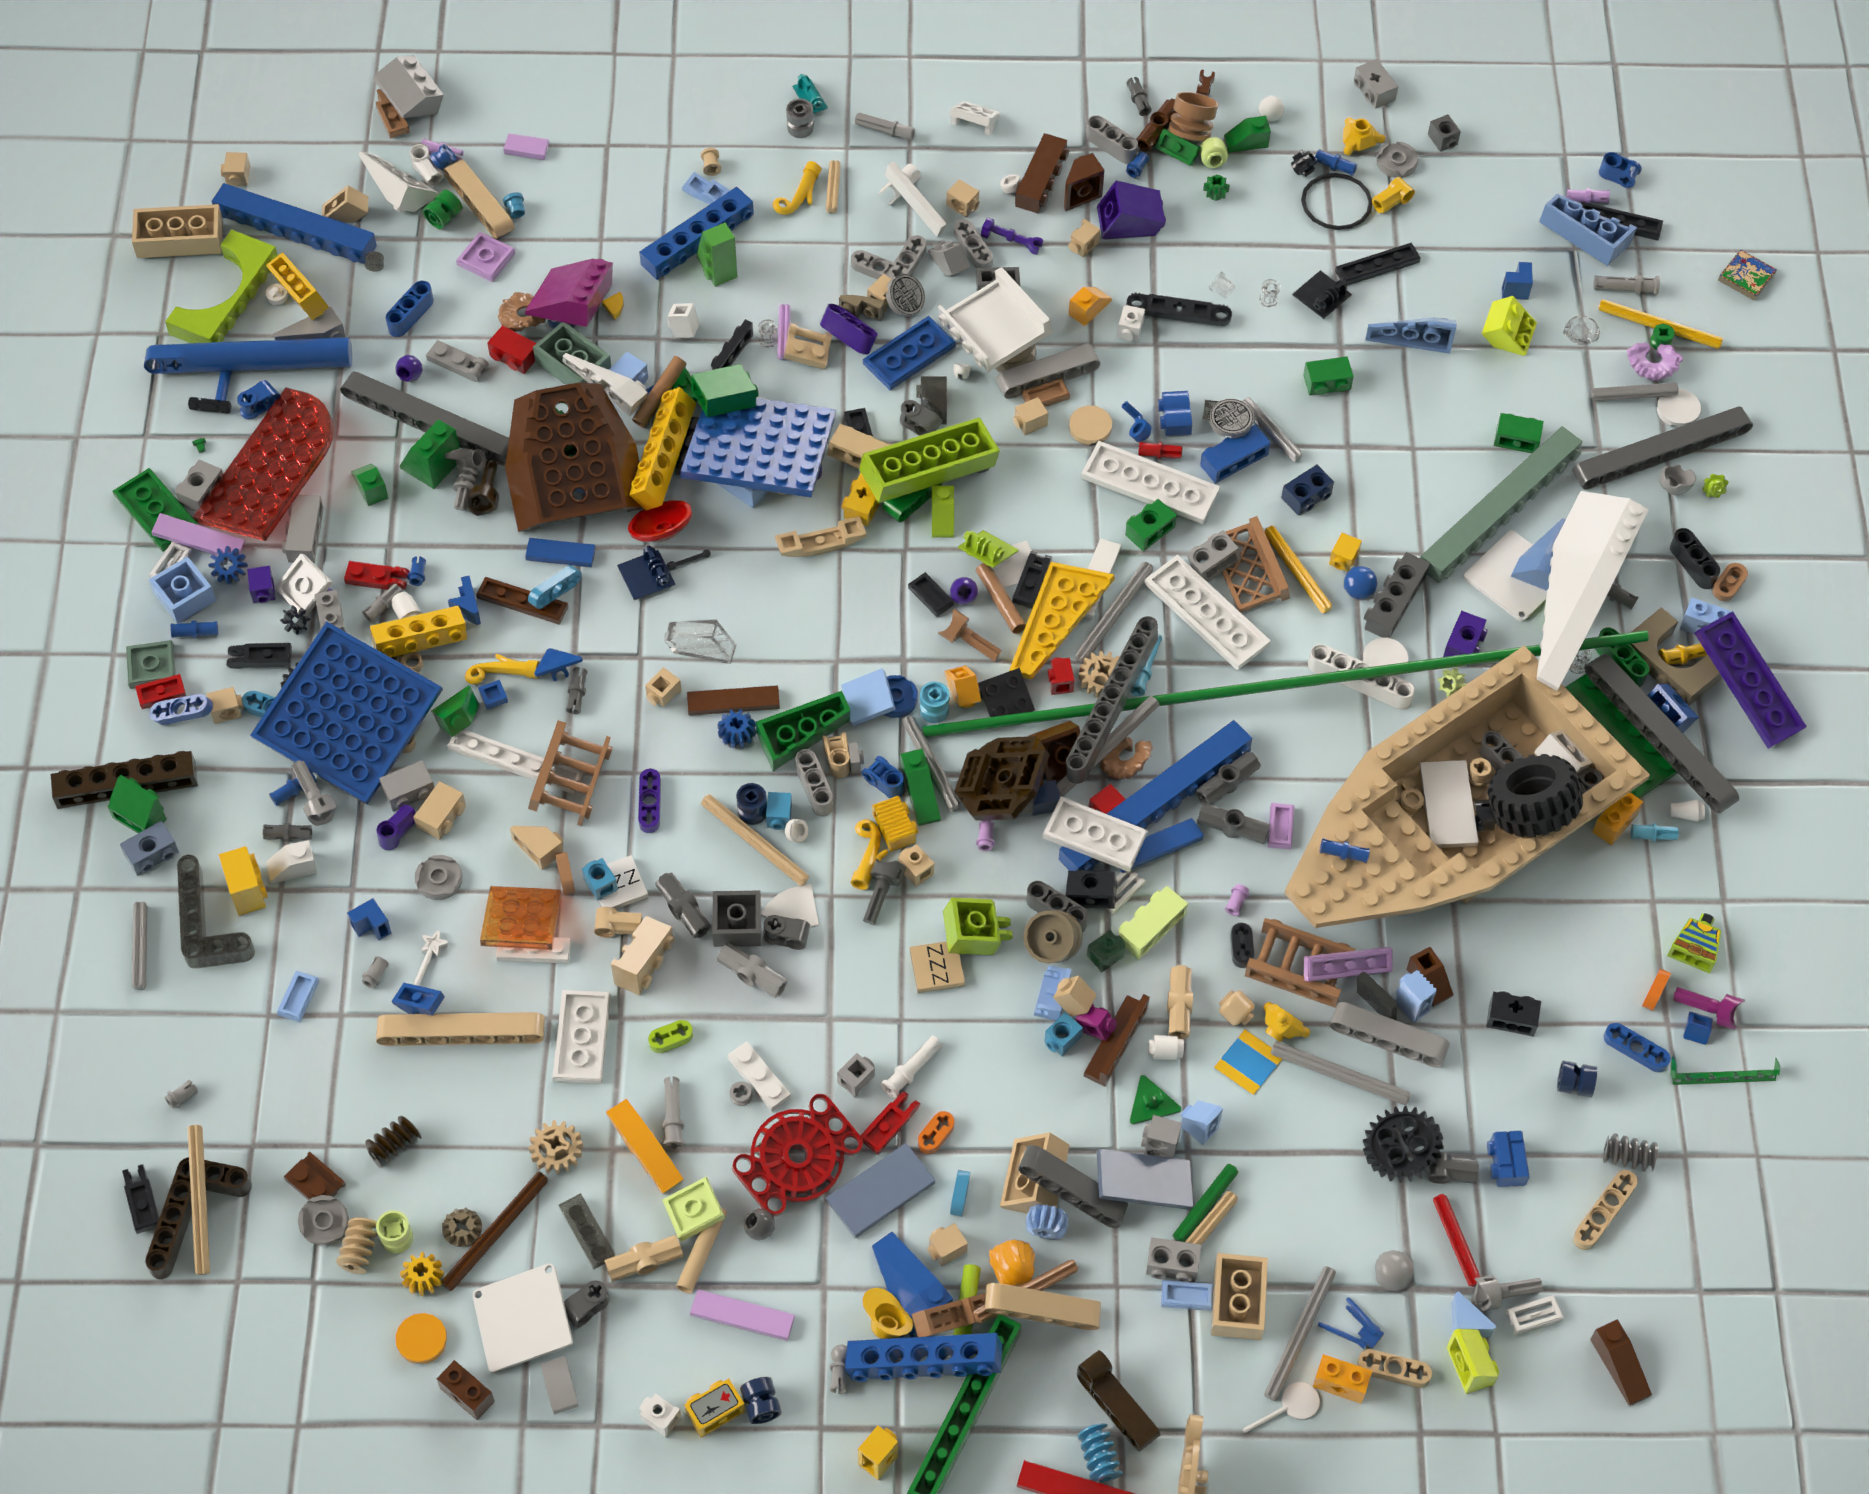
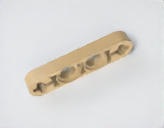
M1622 1170L1616 1174L1578 1226L1573 1236L1574 1244L1582 1250L1591 1249L1633 1193L1637 1185V1177L1632 1171ZM1626 1178L1629 1180V1184H1627L1621 1192L1620 1190H1618V1188L1620 1187L1622 1180H1625ZM1613 1195L1618 1199L1619 1204L1611 1206L1606 1202L1605 1197ZM1596 1213L1602 1214L1605 1218V1223H1595L1592 1215ZM1590 1227L1593 1231L1589 1239L1582 1241V1235H1585Z

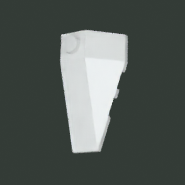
M360 151V158L386 200L394 205L393 208L402 213H405V211L415 212L435 199L439 192L423 181L418 183L411 179L412 175L395 169V165L381 157Z
M565 353L563 355L562 362L588 383L601 384L611 402L628 416H631L647 398L648 392L645 391L646 387L638 380L634 382L631 378Z

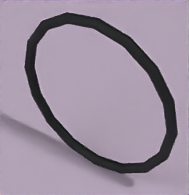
M1339 173L1323 174L1311 180L1303 189L1301 198L1304 212L1313 222L1324 228L1335 230L1350 229L1363 223L1371 213L1372 198L1365 185L1350 175ZM1338 177L1348 179L1358 184L1366 193L1368 199L1367 212L1360 220L1352 224L1341 226L1326 224L1316 219L1308 210L1305 201L1307 191L1314 183L1325 178Z

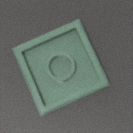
M172 640L126 646L128 685L130 689L141 684L175 675Z

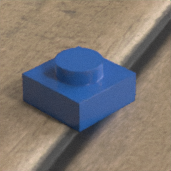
M500 680L478 687L486 710L508 703Z

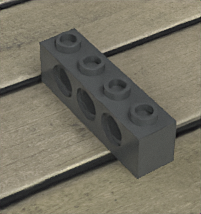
M1408 552L1404 554L1402 559H1397L1393 567V575L1388 574L1383 584L1384 590L1382 592L1378 591L1373 601L1375 603L1374 607H1369L1364 615V620H1366L1365 630L1382 638H1390L1425 580L1430 566L1429 562Z

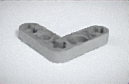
M918 235L910 237L894 262L863 250H857L851 255V267L855 271L877 280L883 274L889 278L898 276L900 269L902 274L912 275L926 252V240ZM905 258H910L913 260V262L910 264H905L902 262V260ZM880 265L885 269L883 271H875L873 268Z

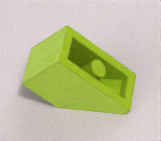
M932 486V537L954 538V486Z

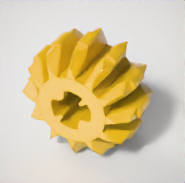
M422 1251L419 1258L411 1254L412 1262H404L403 1267L405 1270L400 1272L401 1278L404 1279L402 1281L405 1288L409 1287L411 1294L419 1290V1294L422 1297L425 1294V1290H429L433 1294V1285L441 1286L442 1283L439 1278L444 1277V1271L440 1269L442 1267L441 1261H435L433 1254L426 1258L425 1253Z

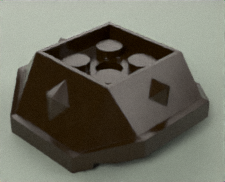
M1037 736L996 738L986 743L979 750L974 749L967 753L954 792L976 821L1014 820L1018 815L1032 812L1039 788L1044 784L1043 776L1050 754Z

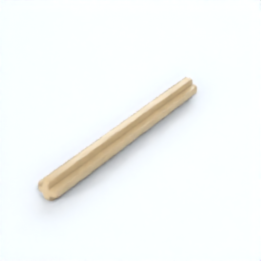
M710 794L703 798L701 802L703 807L799 886L807 883L809 879L807 873Z
M201 1125L188 1126L195 1273L197 1275H206L210 1273L203 1128Z

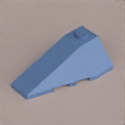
M1433 317L1368 324L1365 340L1450 354L1457 323L1455 320Z
M1562 518L1518 559L1511 577L1546 591L1549 589L1548 578L1551 573L1552 546L1566 519Z

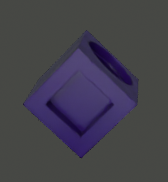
M270 566L247 569L249 591L253 603H267L268 601L276 600L274 578Z

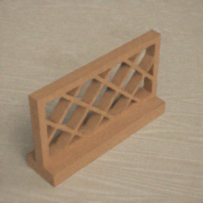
M1258 516L1250 518L1249 523L1225 531L1235 545L1244 547L1240 554L1241 559L1236 562L1234 568L1228 567L1222 571L1238 611L1243 612L1279 598L1281 601L1290 599L1288 584ZM1246 531L1250 536L1246 543L1236 539L1238 534ZM1248 549L1257 552L1254 561L1244 557ZM1241 562L1252 565L1248 573L1237 570ZM1255 567L1265 570L1262 579L1252 575ZM1234 575L1245 578L1241 586L1231 582ZM1249 580L1259 583L1256 591L1245 588ZM1263 585L1271 587L1274 593L1269 595H1263L1259 592ZM1242 592L1253 596L1250 602L1241 604L1239 598Z

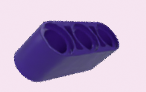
M832 303L827 305L820 322L821 327L858 353L870 354L878 336L877 332L839 305Z

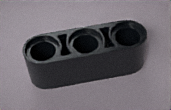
M1687 528L1676 530L1670 544L1672 554L1700 588L1712 589L1720 574V566L1691 530Z

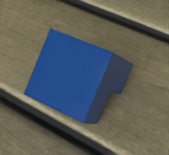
M1519 262L1516 272L1505 273L1502 284V298L1514 296L1516 299H1529L1533 285L1532 262Z
M374 898L347 912L351 927L358 937L370 930L373 931L378 940L392 934L388 919Z

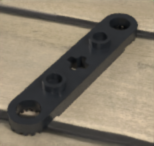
M1137 292L1131 293L1126 301V305L1136 307V305H1132L1133 301H1140L1142 305L1138 306V308L1145 309L1144 316L1215 326H1226L1232 319L1231 308L1224 304L1217 305L1212 304V302L1155 294L1145 295ZM1177 307H1182L1181 312L1177 311ZM1217 313H1224V314H1226L1227 316L1224 317V318L1222 317V319H1221V317L1218 318V316H1217L1216 314H1217Z

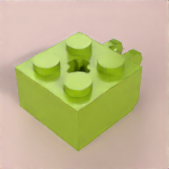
M951 897L943 910L948 953L994 955L1001 945V941H1010L1013 938L1011 930L999 929L1008 928L1011 925V920L1009 917L997 916L995 902L992 899Z

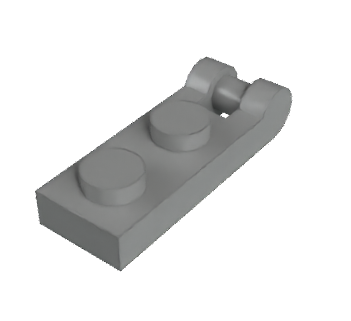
M439 340L435 342L426 354L428 361L474 382L478 381L481 377V371H485L489 366V363L484 358L474 357Z

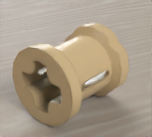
M707 148L701 152V159L704 161L703 172L708 176H715L721 172V165L718 163L719 151L715 148Z
M1477 758L1472 761L1470 771L1468 772L1469 782L1472 786L1481 787L1487 783L1488 775L1491 772V764L1488 760Z

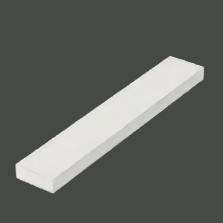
M462 730L453 736L447 745L450 751L537 781L544 761L543 757L466 730ZM559 763L558 765L553 764L551 770L556 775L577 782H581L584 777L582 771ZM553 783L549 785L551 787L563 790L571 794H575L576 792L575 790L562 787Z

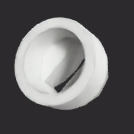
M954 363L953 371L955 377L959 379L960 374H962V380L968 378L971 366Z

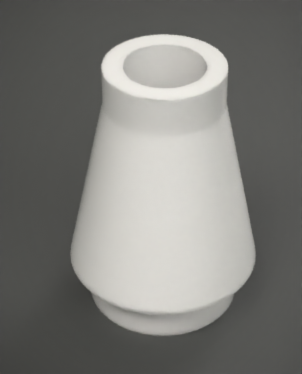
M1698 799L1671 803V817L1695 822L1704 820L1705 803Z

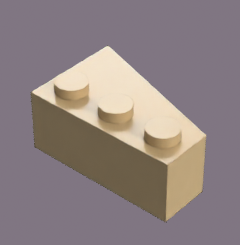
M648 916L643 919L632 934L634 939L629 946L625 944L621 949V952L624 954L619 961L614 959L611 963L614 985L639 996L643 989H647L652 981L651 975L655 969L658 970L663 962V954L666 949L670 950L674 943L672 927Z

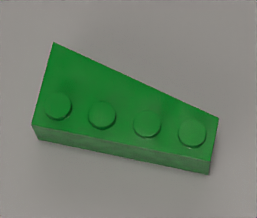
M842 691L756 721V734L772 771L795 758L799 751L808 749L822 740V736H828L850 721L851 710Z

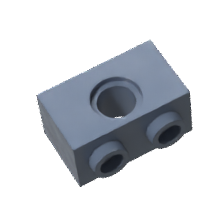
M162 821L120 843L124 856L137 876L152 870L157 864L168 861L175 854L179 853L174 839ZM154 848V850L146 852L148 849Z

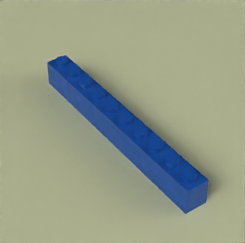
M1235 720L1231 721L1108 812L1107 815L1147 829L1148 825L1152 822L1160 821L1167 811L1176 809L1187 796L1195 795L1196 789L1218 774L1222 766L1231 764L1247 751L1250 752L1252 737ZM1064 846L1059 849L1058 860L1069 871H1092L1095 865L1100 862L1097 859Z

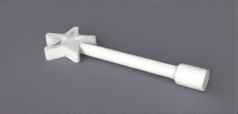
M439 930L432 937L422 935L426 943L422 947V953H426V956L413 985H420L433 953L438 957L439 948L448 946L446 940L440 939Z

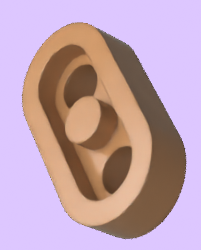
M1740 563L1729 564L1714 584L1712 592L1715 598L1720 601L1732 600L1748 576L1746 567Z

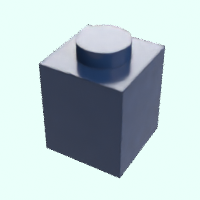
M1056 780L1043 782L1044 784L1039 788L1032 809V816L1054 812L1060 799Z

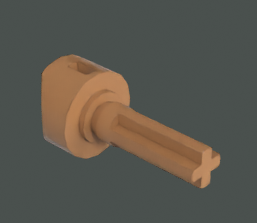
M953 609L950 626L946 630L938 632V634L951 643L961 638L995 662L1002 650L967 628L969 618L958 610Z

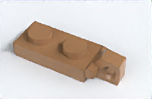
M381 89L376 90L379 100L376 102V108L389 137L394 138L410 133L405 118L400 116Z

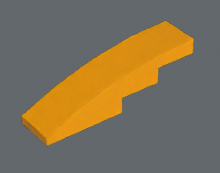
M627 1098L605 1112L631 1153H634L645 1172L649 1173L662 1194L684 1180L656 1137Z

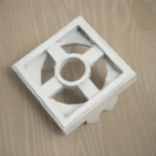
M962 101L950 110V116H952L951 124H959L960 119L985 126V134L990 136L993 133L996 121L999 120L1000 113Z

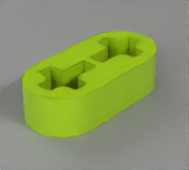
M678 1020L651 1031L648 1037L650 1049L655 1053H664L689 1043L693 1038L692 1025L686 1020ZM682 1028L683 1031H686V1035L682 1036L678 1033V1029ZM660 1037L663 1040V1044L659 1045L655 1038Z

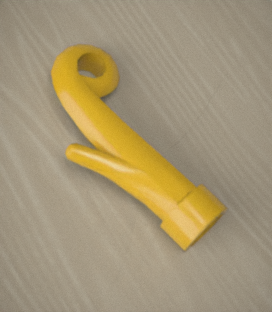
M808 161L803 169V176L792 202L790 203L786 198L778 197L773 201V209L781 215L791 214L798 209L806 197L808 205H812L813 187L822 171L821 166L816 162Z
M496 654L495 657L499 661L475 664L465 673L466 682L473 685L481 683L485 678V673L520 675L538 679L539 677H536L534 672L540 662L539 660L518 661Z
M869 819L860 820L855 826L856 833L859 836L870 838L857 871H854L850 882L853 887L859 890L869 888L872 879L870 873L876 858L881 861L889 852L885 849L878 854L881 839L880 830ZM862 828H868L870 831H864Z

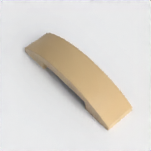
M859 516L841 520L838 522V526L801 535H798L797 531L775 535V540L781 556L805 557L824 554L851 545L866 537V531Z

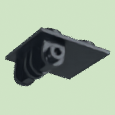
M1321 270L1292 294L1323 319L1352 296L1347 291L1348 282L1343 279L1335 282Z
M1020 668L978 683L980 697L984 700L990 717L1035 711Z

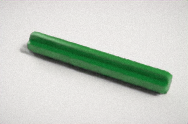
M1226 1164L1173 1233L1172 1236L1175 1241L1185 1242L1237 1176L1239 1171L1234 1165Z

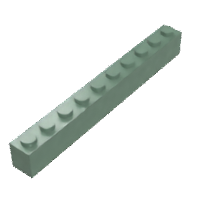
M1563 426L1560 427L1421 555V559L1430 563L1427 575L1437 583L1444 578L1448 579L1453 574L1455 567L1463 565L1473 551L1477 552L1487 538L1491 539L1501 525L1505 526L1515 512L1519 513L1529 499L1533 500L1543 486L1547 487L1557 473L1561 474L1571 460L1574 462L1580 456L1582 440Z

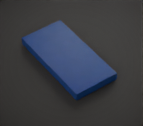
M927 316L865 357L863 365L883 385L892 390L955 348L956 342L930 316Z

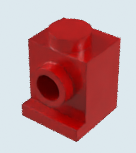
M1070 657L1052 659L1050 661L1051 669H1048L1051 695L1074 692L1075 680Z

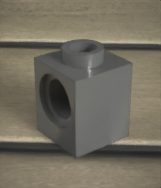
M1448 114L1430 121L1428 136L1440 152L1452 149L1458 145L1461 131Z

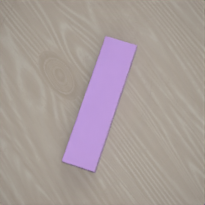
M161 513L152 530L153 536L219 556L217 553L218 548L225 552L226 546L231 547V552L234 548H238L240 550L239 554H241L245 546L244 539Z
M1390 947L1304 956V980L1307 982L1358 976L1363 971L1368 975L1392 972V948Z
M697 1290L690 1311V1315L785 1341L789 1339L795 1319L794 1314L702 1290Z

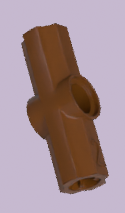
M1167 99L1157 112L1151 114L1150 122L1136 138L1139 150L1145 153L1151 151L1158 142L1163 129H1168L1171 115L1177 113L1173 108L1175 99Z

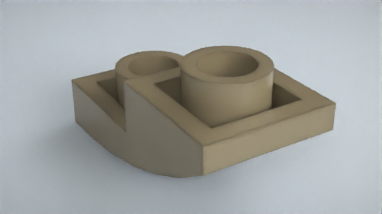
M840 295L839 306L856 318L864 314L868 318L881 321L884 317V302L859 295Z

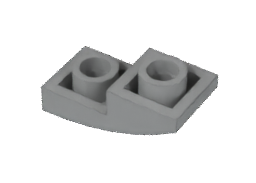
M566 1356L541 1363L554 1415L579 1407Z

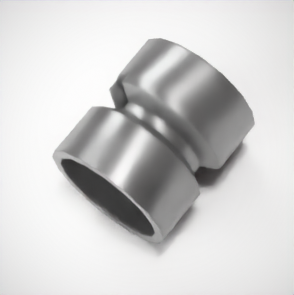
M805 99L790 101L786 108L788 133L795 138H805L813 132V106Z

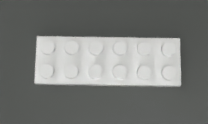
M1098 441L1081 473V479L1147 504L1160 499L1176 515L1200 524L1204 523L1220 490L1218 485Z
M1176 555L1145 579L1144 584L1237 671L1270 646L1271 640L1180 556Z

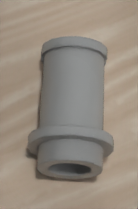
M379 956L375 957L367 973H363L362 983L369 988L378 986L380 984L379 979L389 965L388 961Z
M188 1080L173 1092H167L168 1095L165 1096V1100L172 1109L180 1108L181 1103L198 1093L194 1084L191 1085V1080Z

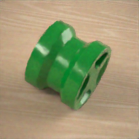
M1667 324L1655 326L1650 338L1651 346L1657 350L1660 344L1671 345L1675 334L1674 329Z

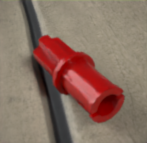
M1140 442L1138 454L1139 456L1158 457V459H1161V457L1180 459L1183 449L1182 446L1165 445L1162 442H1159V444Z

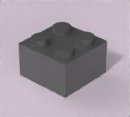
M760 890L713 891L712 935L714 947H723L728 943L734 946H761Z

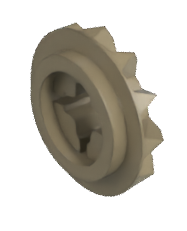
M466 1207L459 1210L455 1208L452 1213L446 1215V1219L442 1223L443 1236L447 1242L454 1246H469L481 1235V1218L475 1211H471ZM466 1221L468 1231L463 1229L457 1231L458 1227L455 1222L463 1224Z

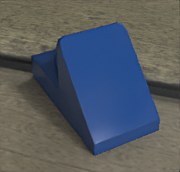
M470 576L461 577L462 586L458 587L460 597L449 599L448 605L449 607L459 606L465 620L479 625L481 621Z
M403 983L391 1002L407 1014H427L433 1016L445 996L439 990Z

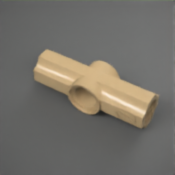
M1185 965L1171 967L1170 991H1168L1167 1012H1169L1168 1036H1177L1178 1039L1189 1037L1190 1014H1192L1193 992H1191L1192 969Z
M673 1235L654 1243H638L631 1247L628 1252L604 1261L611 1282L636 1273L638 1275L649 1274L655 1271L659 1265L683 1257V1252L677 1236Z

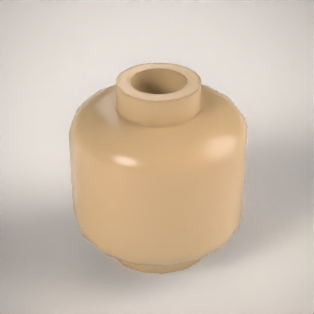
M1231 990L1218 1003L1221 1006L1219 1013L1233 1026L1240 1023L1246 1025L1254 1016L1252 1010L1255 1005L1241 990L1235 992Z

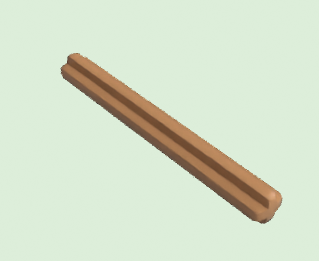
M1068 1260L1020 1287L1043 1291L1076 1273L1078 1267L1074 1260ZM985 1305L973 1312V1317L979 1324L998 1315L986 1312Z

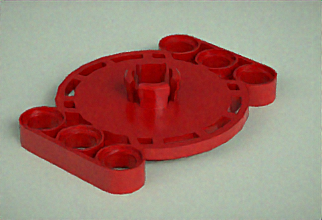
M816 1094L811 1098L808 1105L809 1111L789 1109L778 1112L768 1118L759 1127L753 1138L750 1155L740 1154L733 1161L732 1171L760 1207L771 1213L773 1217H777L784 1212L786 1201L807 1202L827 1193L841 1174L844 1154L854 1156L862 1148L863 1140L859 1133L825 1094ZM823 1100L827 1104V1109L823 1112L816 1111L813 1107L814 1101ZM789 1114H799V1116H790V1117L784 1118L785 1115H789ZM778 1119V1122L774 1123L769 1129L765 1128L770 1122ZM831 1119H839L842 1122V1129L839 1131L830 1129L829 1121ZM762 1133L764 1137L760 1147H755L757 1138ZM852 1137L857 1140V1149L848 1150L845 1147L844 1141L847 1138ZM797 1149L802 1151L804 1149L806 1152L805 1161L795 1163L790 1160L789 1150ZM739 1160H747L750 1163V1170L740 1172L736 1167ZM835 1163H838V1171L833 1178L831 1172ZM755 1179H762L766 1183L765 1190L761 1192L755 1191L752 1187V1182ZM825 1181L830 1183L825 1189L817 1193V1188ZM785 1192L790 1193V1197L786 1196ZM811 1192V1196L796 1197V1194ZM772 1198L779 1199L782 1204L781 1209L772 1211L768 1207V1201Z

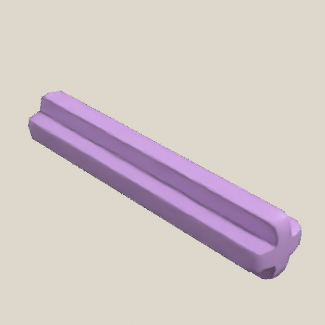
M781 304L779 306L778 358L781 360L784 359L787 333L790 325L791 310L789 304Z

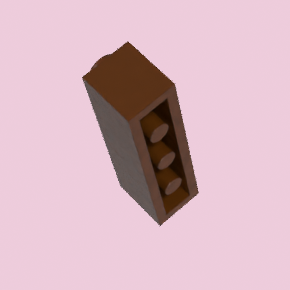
M1046 133L1043 134L1016 191L1015 207L1039 214L1041 207L1046 206L1048 192L1053 191L1056 181L1055 177L1060 176L1063 166L1062 162L1066 161L1069 156L1066 139Z

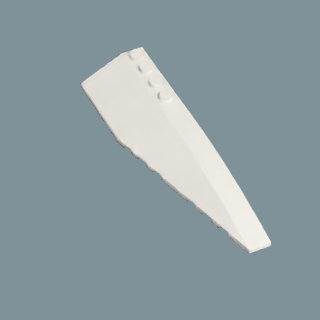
M1581 491L1552 546L1553 557L1550 561L1551 573L1548 578L1549 589L1546 595L1545 623L1542 628L1543 640L1540 645L1542 650L1538 662L1537 680L1556 691L1559 689L1593 624L1649 510L1629 498Z

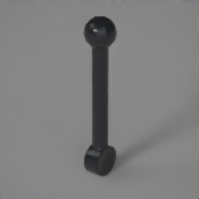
M705 549L700 554L677 562L671 561L666 566L668 570H673L676 566L702 557L708 558L711 552Z

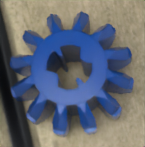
M229 546L225 547V552L218 548L217 553L219 556H210L215 563H209L208 566L214 569L211 575L213 577L218 576V582L222 583L225 580L226 584L230 585L232 578L236 582L240 581L237 576L238 574L246 575L241 570V568L248 567L246 562H242L246 556L239 554L240 550L238 548H234L232 552ZM228 561H230L233 565L229 566L227 570L224 565H227Z
M741 709L738 713L730 710L729 716L723 714L721 717L722 721H718L717 726L719 729L718 737L723 740L724 745L731 743V747L734 749L736 745H740L743 748L744 742L751 744L752 737L756 735V722L754 719H751V715L749 713L743 715Z

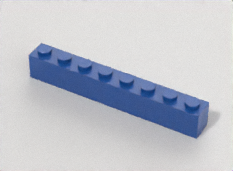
M225 183L222 184L211 201L212 205L219 204L222 218L236 221L241 225L245 224L254 227L259 231L272 233L277 237L290 239L296 243L311 246L316 250L320 249L329 252L334 256L347 258L352 262L366 265L377 247L373 232Z

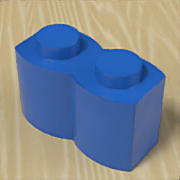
M1188 391L1162 392V398L1158 399V412L1163 414V416H1160V429L1165 430V436L1192 434V415Z

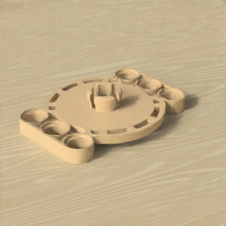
M1190 1414L1187 1419L1177 1494H1206L1207 1487L1196 1485V1482L1204 1484L1208 1482V1471H1197L1203 1426V1416Z

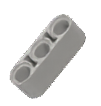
M1095 115L1088 119L1086 137L1091 143L1124 164L1131 163L1136 158L1138 142L1134 137L1101 116Z
M803 749L796 754L795 758L797 775L814 813L818 816H827L833 811L832 791L815 753L809 749ZM817 781L819 783L811 784L810 782ZM820 800H826L827 802H826V803H819L818 801H820Z

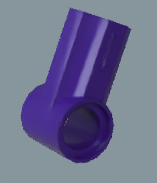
M403 805L389 820L378 824L376 831L378 843L382 849L393 850L399 845L400 838L415 824L414 816L416 811L409 805Z

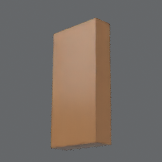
M1062 378L1024 390L1022 391V397L1025 402L1038 397L1044 407L1070 399V393Z

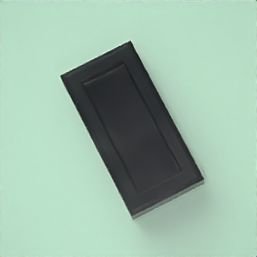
M926 572L908 584V589L936 617L954 606V601Z

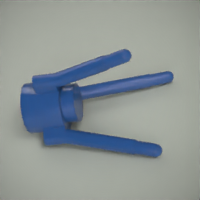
M1350 1297L1346 1298V1301L1350 1304L1346 1306V1309L1363 1325L1358 1332V1335L1361 1337L1360 1339L1322 1322L1318 1323L1319 1327L1354 1342L1363 1349L1367 1345L1373 1349L1384 1335V1332L1368 1318Z

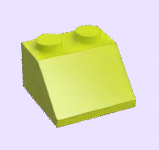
M1454 1330L1446 1348L1465 1393L1468 1394L1493 1386L1498 1378L1499 1369L1494 1360L1491 1361L1488 1354L1489 1345L1486 1338L1481 1337L1479 1330Z

